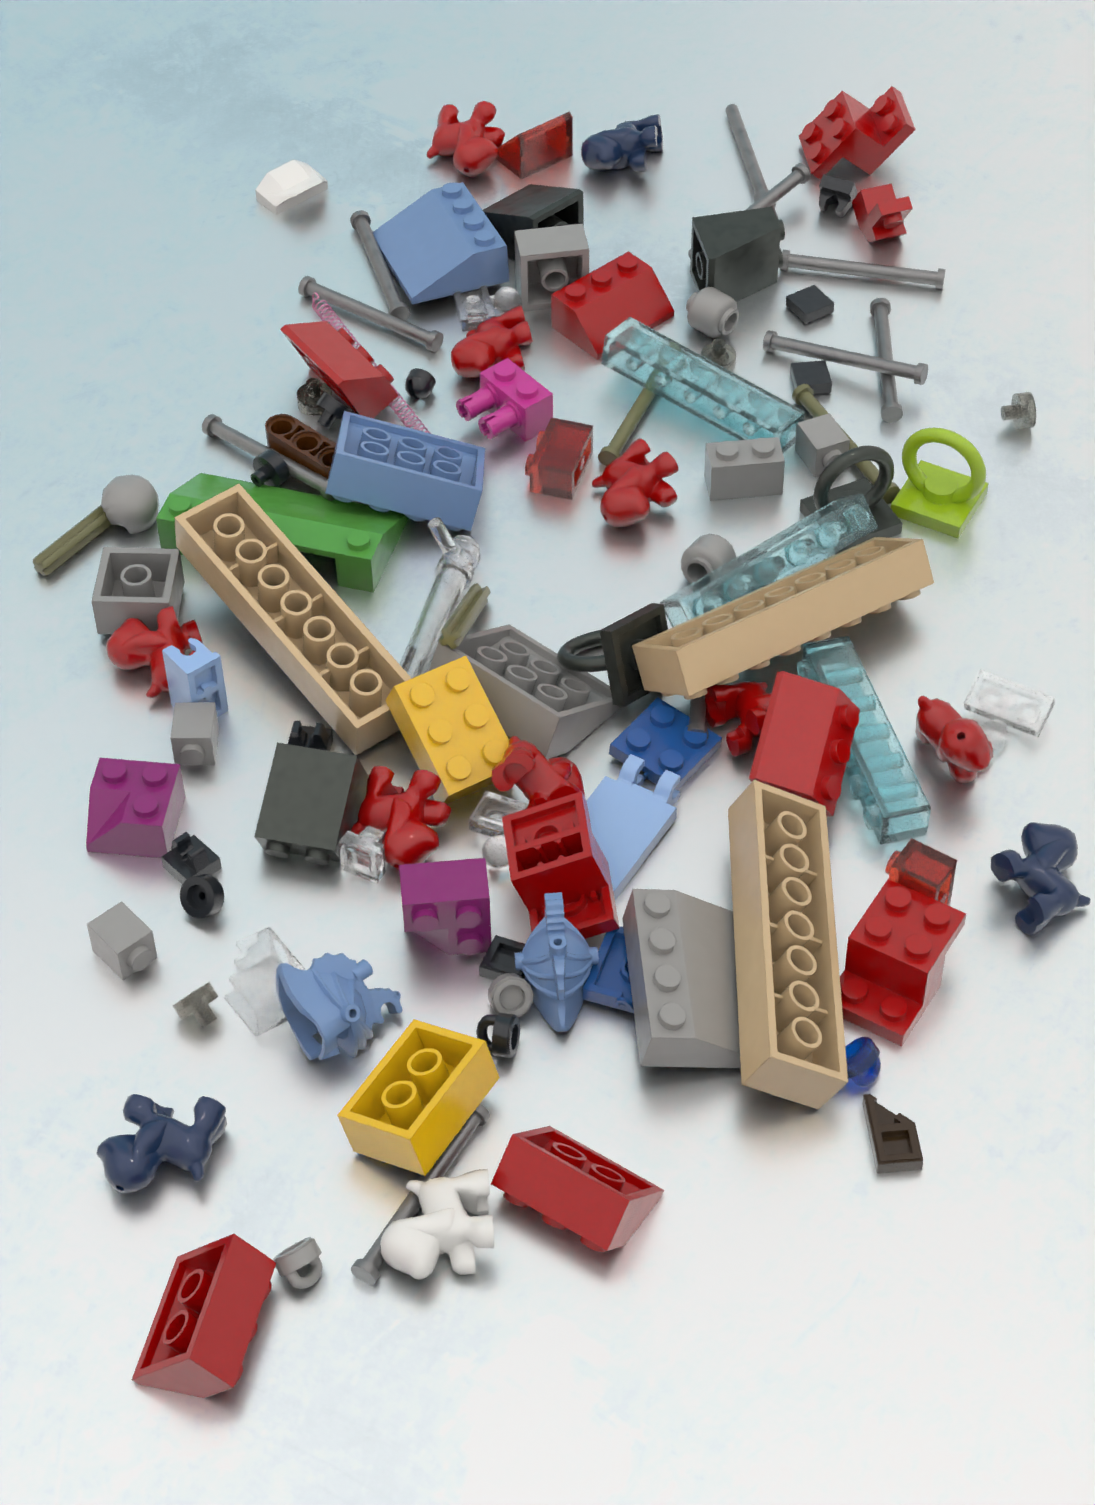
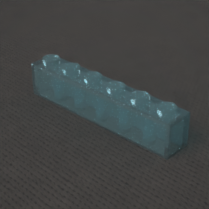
M631 317L605 335L601 364L739 440L779 437L783 453L796 443L797 423L804 421L805 411Z
M863 493L840 497L662 600L660 604H664L665 614L671 626L675 627L825 560L879 527Z
M849 636L804 644L802 661L797 663L798 676L840 688L860 709L859 723L855 729L850 748V759L846 764L845 770L849 776L851 794L855 800L859 799L862 804L863 818L867 829H873L880 845L927 835L931 807Z

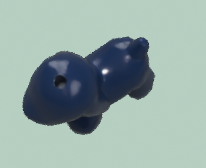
M650 115L637 121H625L617 125L615 129L604 130L588 137L581 147V157L585 166L596 171L618 170L630 166L635 172H646V150L654 153L663 152L660 115Z
M1030 822L1024 827L1021 842L1026 858L1022 859L1019 853L1010 849L991 857V870L996 878L1001 882L1017 881L1020 888L1029 897L1027 900L1029 904L1017 912L1015 916V923L1025 934L1034 935L1040 932L1053 918L1065 916L1073 911L1075 907H1085L1090 904L1091 899L1080 894L1075 885L1061 874L1062 871L1071 867L1076 861L1078 844L1075 833L1066 827L1056 824Z
M130 1095L124 1104L123 1115L126 1121L139 1126V1130L136 1134L108 1137L97 1148L96 1154L103 1163L107 1181L113 1189L122 1194L139 1191L146 1188L152 1182L159 1165L165 1161L185 1171H190L196 1182L201 1181L204 1176V1165L208 1162L212 1153V1146L225 1131L227 1125L225 1117L226 1107L215 1099L202 1096L198 1099L193 1109L194 1124L188 1126L172 1118L174 1114L173 1108L160 1106L146 1096Z

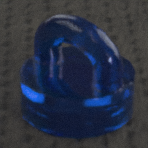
M860 1037L845 1046L848 1078H851L856 1085L866 1087L874 1083L880 1073V1050L871 1038ZM869 1068L867 1074L863 1076L861 1073L865 1072Z

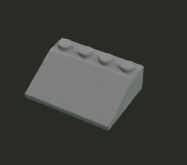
M510 624L467 634L459 647L453 650L448 645L442 647L438 642L430 670H433L463 656H467L508 739L512 736H517L520 740L533 743L546 759L568 753L623 707L613 705L609 685L588 672H576L562 667L558 662L557 653Z
M632 889L622 920L640 1065L650 1067L741 1068L733 911L676 890Z

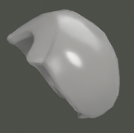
M124 475L115 477L103 489L101 506L112 525L119 524L124 526L130 534H137L150 529L156 522V517L159 513V497L152 484L145 478L137 475Z

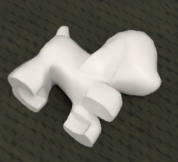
M488 1169L474 1170L453 1178L439 1177L429 1179L426 1182L418 1180L409 1181L406 1188L418 1196L423 1215L393 1221L385 1229L380 1245L381 1254L386 1264L412 1276L414 1279L420 1280L431 1275L439 1255L447 1253L453 1271L460 1275L475 1274L474 1246L477 1248H494L492 1215H484L489 1214L488 1195H490ZM466 1211H468V1212H470V1213H472V1214L481 1215V1216H473V1217H470V1216H468V1214H467Z

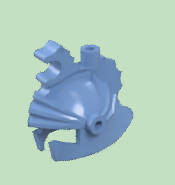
M562 892L545 893V917L530 934L523 951L514 953L515 969L523 971L525 980L533 991V1002L543 1018L557 1032H565L570 1030L580 1012L584 1001L583 987L590 974L592 965L599 964L598 948L589 947L578 929L564 918Z
M325 953L320 958H314L308 970L294 968L288 963H280L276 970V991L279 1004L300 1047L309 1060L318 1057L319 1060H324L340 1054L338 1045L352 1058L356 1057L358 1050H364L367 1047L366 1041L372 1039V1025L383 1024L384 1018L381 1015L383 1004L387 1006L390 1014L402 1013L403 1009L400 1004L401 994L399 991H392L390 988L368 989L363 980L373 974V969L368 961L363 959L356 963V960L349 959L344 953L336 955ZM318 1032L322 1038V1045L313 1038V1035Z

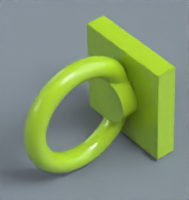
M935 427L921 429L912 434L903 446L902 464L908 479L892 501L891 509L898 518L959 538L988 492L989 483L985 482L986 467L983 458L970 441L954 431ZM932 442L952 447L969 464L971 477L923 460L917 463L918 449L922 445Z

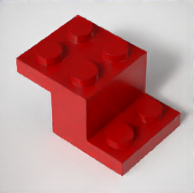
M891 86L883 95L876 99L870 109L844 91H841L825 105L824 110L812 122L804 127L799 135V139L811 174L821 180L823 174L826 175L842 158H845L871 175L916 129L902 93Z
M582 791L502 817L510 878L528 909L531 933L545 917L544 894L562 892L564 918L578 929L584 939L620 928L609 864L592 833L588 805Z
M887 879L848 937L845 970L840 975L843 1019L899 1046H903L941 986L945 955L965 925L967 913Z

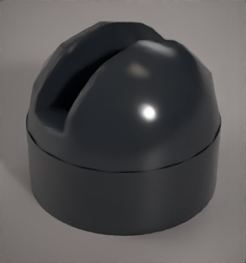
M412 369L406 378L405 390L413 399L427 398L436 384L435 378L426 370Z

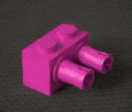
M508 358L480 372V389L456 402L459 415L462 418L464 417L466 421L472 420L485 411L490 413L478 421L481 433L484 436L487 435V438L490 440L510 429L526 442L553 427V393Z

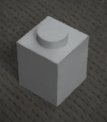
M830 413L797 423L795 451L814 477L820 476L823 470L835 458L849 450L850 439Z
M215 702L175 703L170 737L175 764L190 766L215 765L219 736Z
M122 901L87 923L92 950L122 980H125L137 971L145 969L153 960L158 958L153 931Z

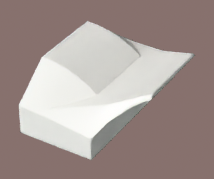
M293 159L267 172L255 190L256 200L272 213L278 215L327 190L328 181L307 163Z

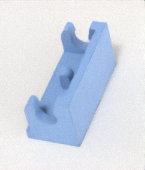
M193 638L188 639L191 650L195 651L192 655H183L179 649L172 645L163 649L165 671L171 705L175 707V703L215 702L217 717L228 711L221 656L217 652L212 653L199 640Z

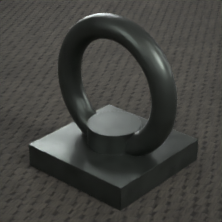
M867 445L850 449L835 458L823 470L816 482L814 495L800 500V512L835 555L874 537L891 538L901 534V520L882 499L888 491L894 476V463L891 456L884 449L877 446ZM874 461L879 466V475L873 487L866 478H862L830 489L836 478L844 470L856 463Z
M651 603L601 630L589 632L569 640L559 649L557 654L558 662L562 667L576 672L607 670L613 705L625 707L652 692L644 690L632 645L668 630L664 604ZM601 645L603 647L604 655L576 656V654Z

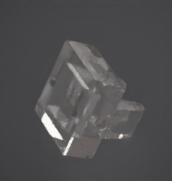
M367 826L359 835L347 831L339 841L341 870L378 884L386 873L384 844L379 843L384 836V832L371 826Z

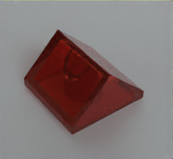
M570 111L513 137L498 147L496 160L520 179H523L573 156V117Z

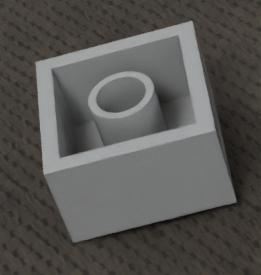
M583 224L514 231L516 289L523 311L551 308V294L589 274V246Z
M103 547L91 601L98 634L112 635L128 618H138L151 631H157V614L161 609L170 606L174 607L178 618L185 583L179 549Z

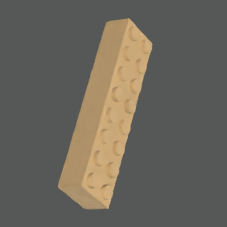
M240 484L174 517L176 547L356 756L400 730L385 700L395 685L412 678Z
M874 537L632 645L644 690L660 692L662 696L682 695L687 700L699 698L708 693V687L715 684L723 685L739 679V673L747 669L757 670L764 668L770 664V659L775 656L794 654L801 650V644L808 641L816 642L827 639L832 635L831 631L838 627L846 628L857 625L862 621L861 617L868 613H881L889 610L891 603L896 600H908L921 594L920 589L934 583L923 539Z
M753 780L728 808L741 1084L819 1110L848 1083L826 806Z

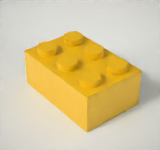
M463 656L393 687L385 701L419 769L431 771L441 779L438 790L433 794L435 801L449 804L493 784L492 769L503 759L504 752L509 746V739L467 656Z
M413 1019L337 1116L353 1152L426 1176L500 1077L485 1040Z

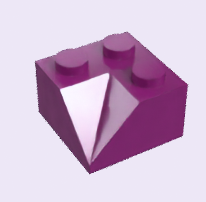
M99 758L90 786L86 838L87 852L161 858L169 852L186 797L180 764Z
M485 858L399 865L404 932L418 934L448 955H475L487 952L492 943L490 896Z

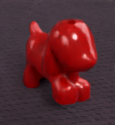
M481 101L475 105L469 120L459 122L457 119L459 113L457 107L452 104L444 105L438 114L437 129L434 132L432 146L427 151V157L432 159L437 155L443 157L453 156L454 167L468 177H476L486 171L497 159L498 148L502 145L505 133L501 128L485 126L494 119L497 111L495 106L490 102Z
M522 306L514 307L500 316L481 322L475 330L467 332L466 338L454 346L451 351V363L454 371L463 378H480V372L507 358L522 370H525L519 346L530 345L533 340L528 322L525 321Z
M639 438L620 457L607 465L601 476L592 481L594 488L606 487L608 489L601 499L600 512L604 520L611 527H628L644 520L650 513L649 502H655L665 508L677 501V494L673 487L662 479L675 474L679 470L676 460L670 453L663 452L649 463L645 455L651 451L645 440Z
M173 606L161 609L157 614V631H151L138 618H128L110 636L106 645L110 661L125 671L151 666L152 685L146 693V696L150 699L157 697L162 692H169L162 650L172 645L179 649L181 654L185 655V651L191 649L188 639H197L203 644L195 619L182 624L180 627Z
M743 681L736 684H715L707 688L708 693L705 694V717L710 727L723 726L733 718L740 719L741 724L736 730L726 735L728 748L735 757L747 754L753 746V738L760 737L771 693H766L768 687L766 682Z
M920 696L918 699L920 708L916 716L915 730L919 741L923 745L931 744L936 749L937 758L943 763L947 762L950 775L959 784L973 782L978 772L986 769L993 758L994 750L992 744L988 741L983 729L977 721L962 718L950 703L938 698L930 700L926 696Z
M517 736L510 738L509 746L504 752L503 759L492 769V782L499 791H508L515 784L529 800L527 808L582 791L585 797L582 776L572 761L564 757L546 759L533 743L520 740Z
M374 766L367 779L366 796L360 806L358 821L351 828V836L356 838L366 832L372 834L385 833L381 845L382 857L395 869L399 870V865L424 863L439 847L438 834L429 826L441 827L445 825L452 811L446 803L427 799L436 793L441 784V779L431 771L417 770L411 778L408 789L404 792L403 787L392 785L391 782L394 776L392 770L385 766Z

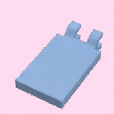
M632 754L624 762L618 779L614 780L605 776L587 799L592 833L608 861L615 900L677 818V808L673 805L680 798V791L674 790L680 782V775L665 770L658 780L654 792L641 787L644 783V777L639 773L645 766V760Z

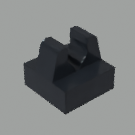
M823 174L819 184L820 210L826 213L828 206L831 203L838 204L836 208L837 216L844 217L848 210L853 208L851 202L858 194L855 183Z
M294 721L288 744L330 751L333 742L332 728H325L322 723H316V726L312 727L302 726L301 721Z
M187 832L174 839L171 850L161 857L163 868L181 884L190 877L202 874L213 875L222 868L220 857L195 835L190 837V834Z

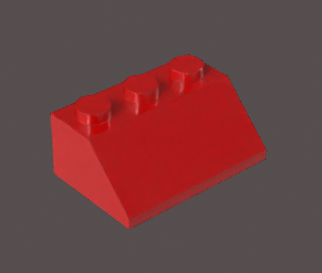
M629 251L551 294L552 328L596 360L601 359L674 316V309L653 268Z
M327 321L286 324L280 329L307 366L356 414L374 419L398 397V394L390 384L394 381L392 375L381 364L375 368L372 365L375 362L374 359L361 345L355 349L353 347L355 341L342 327L337 331Z
M785 671L777 672L749 780L751 782L756 780L826 806V816H834L837 800L841 794V784L846 764L850 759V748L855 729L859 723L860 709L840 688Z
M551 1126L512 1134L491 1182V1185L504 1191L503 1197L510 1203L520 1207L530 1206L542 1213L541 1219L545 1223L562 1230L568 1228L581 1236L580 1241L582 1244L598 1252L610 1251L626 1245L661 1199L664 1192L662 1188Z
M231 1234L177 1256L131 1380L138 1385L200 1398H206L234 1388L243 1373L242 1362L247 1347L257 1332L258 1324L256 1321L262 1304L271 1291L272 1283L270 1280L276 1262L236 1234Z

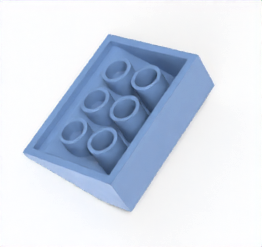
M463 182L447 183L443 187L431 189L373 232L384 260L412 304L509 282L507 245Z
M344 411L325 493L332 495L341 502L357 501L368 504L376 511L388 512L391 510L403 513L414 521L430 520L441 523L443 527L449 530L460 531L464 529L471 531L483 491L485 448Z

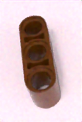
M277 414L270 417L265 423L267 447L328 479L336 443L291 415Z

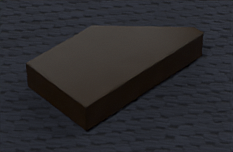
M864 1094L862 1105L877 1174L922 1170L923 1156L915 1122L901 1113L896 1115L878 1104L877 1098L873 1095Z

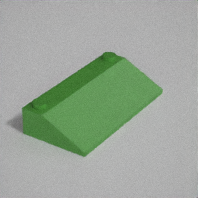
M199 473L172 491L156 517L161 548L178 549L176 547L174 517L240 484L300 552L335 558L338 586L374 593L409 519L405 514L391 510L388 512L376 511L368 504L358 502L347 503L337 499L329 501L321 495L268 485L258 487L252 482Z

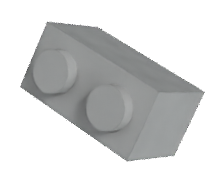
M779 437L706 443L704 477L710 501L783 494L785 460Z

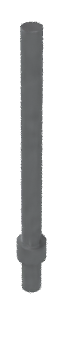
M730 104L726 107L725 111L755 192L754 202H756L769 190L764 181L737 105ZM775 203V204H773L771 207L773 208V210H774V212H775V215H776V217H777V219H778L777 213H776V211H775V207H776V203Z

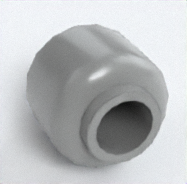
M705 287L699 292L693 293L686 304V310L688 311L687 319L690 326L710 338H719L730 334L739 319L736 301L731 296L714 287Z
M715 534L702 535L684 551L681 558V570L688 582L698 589H715L731 575L737 563L736 553L733 546L723 537Z

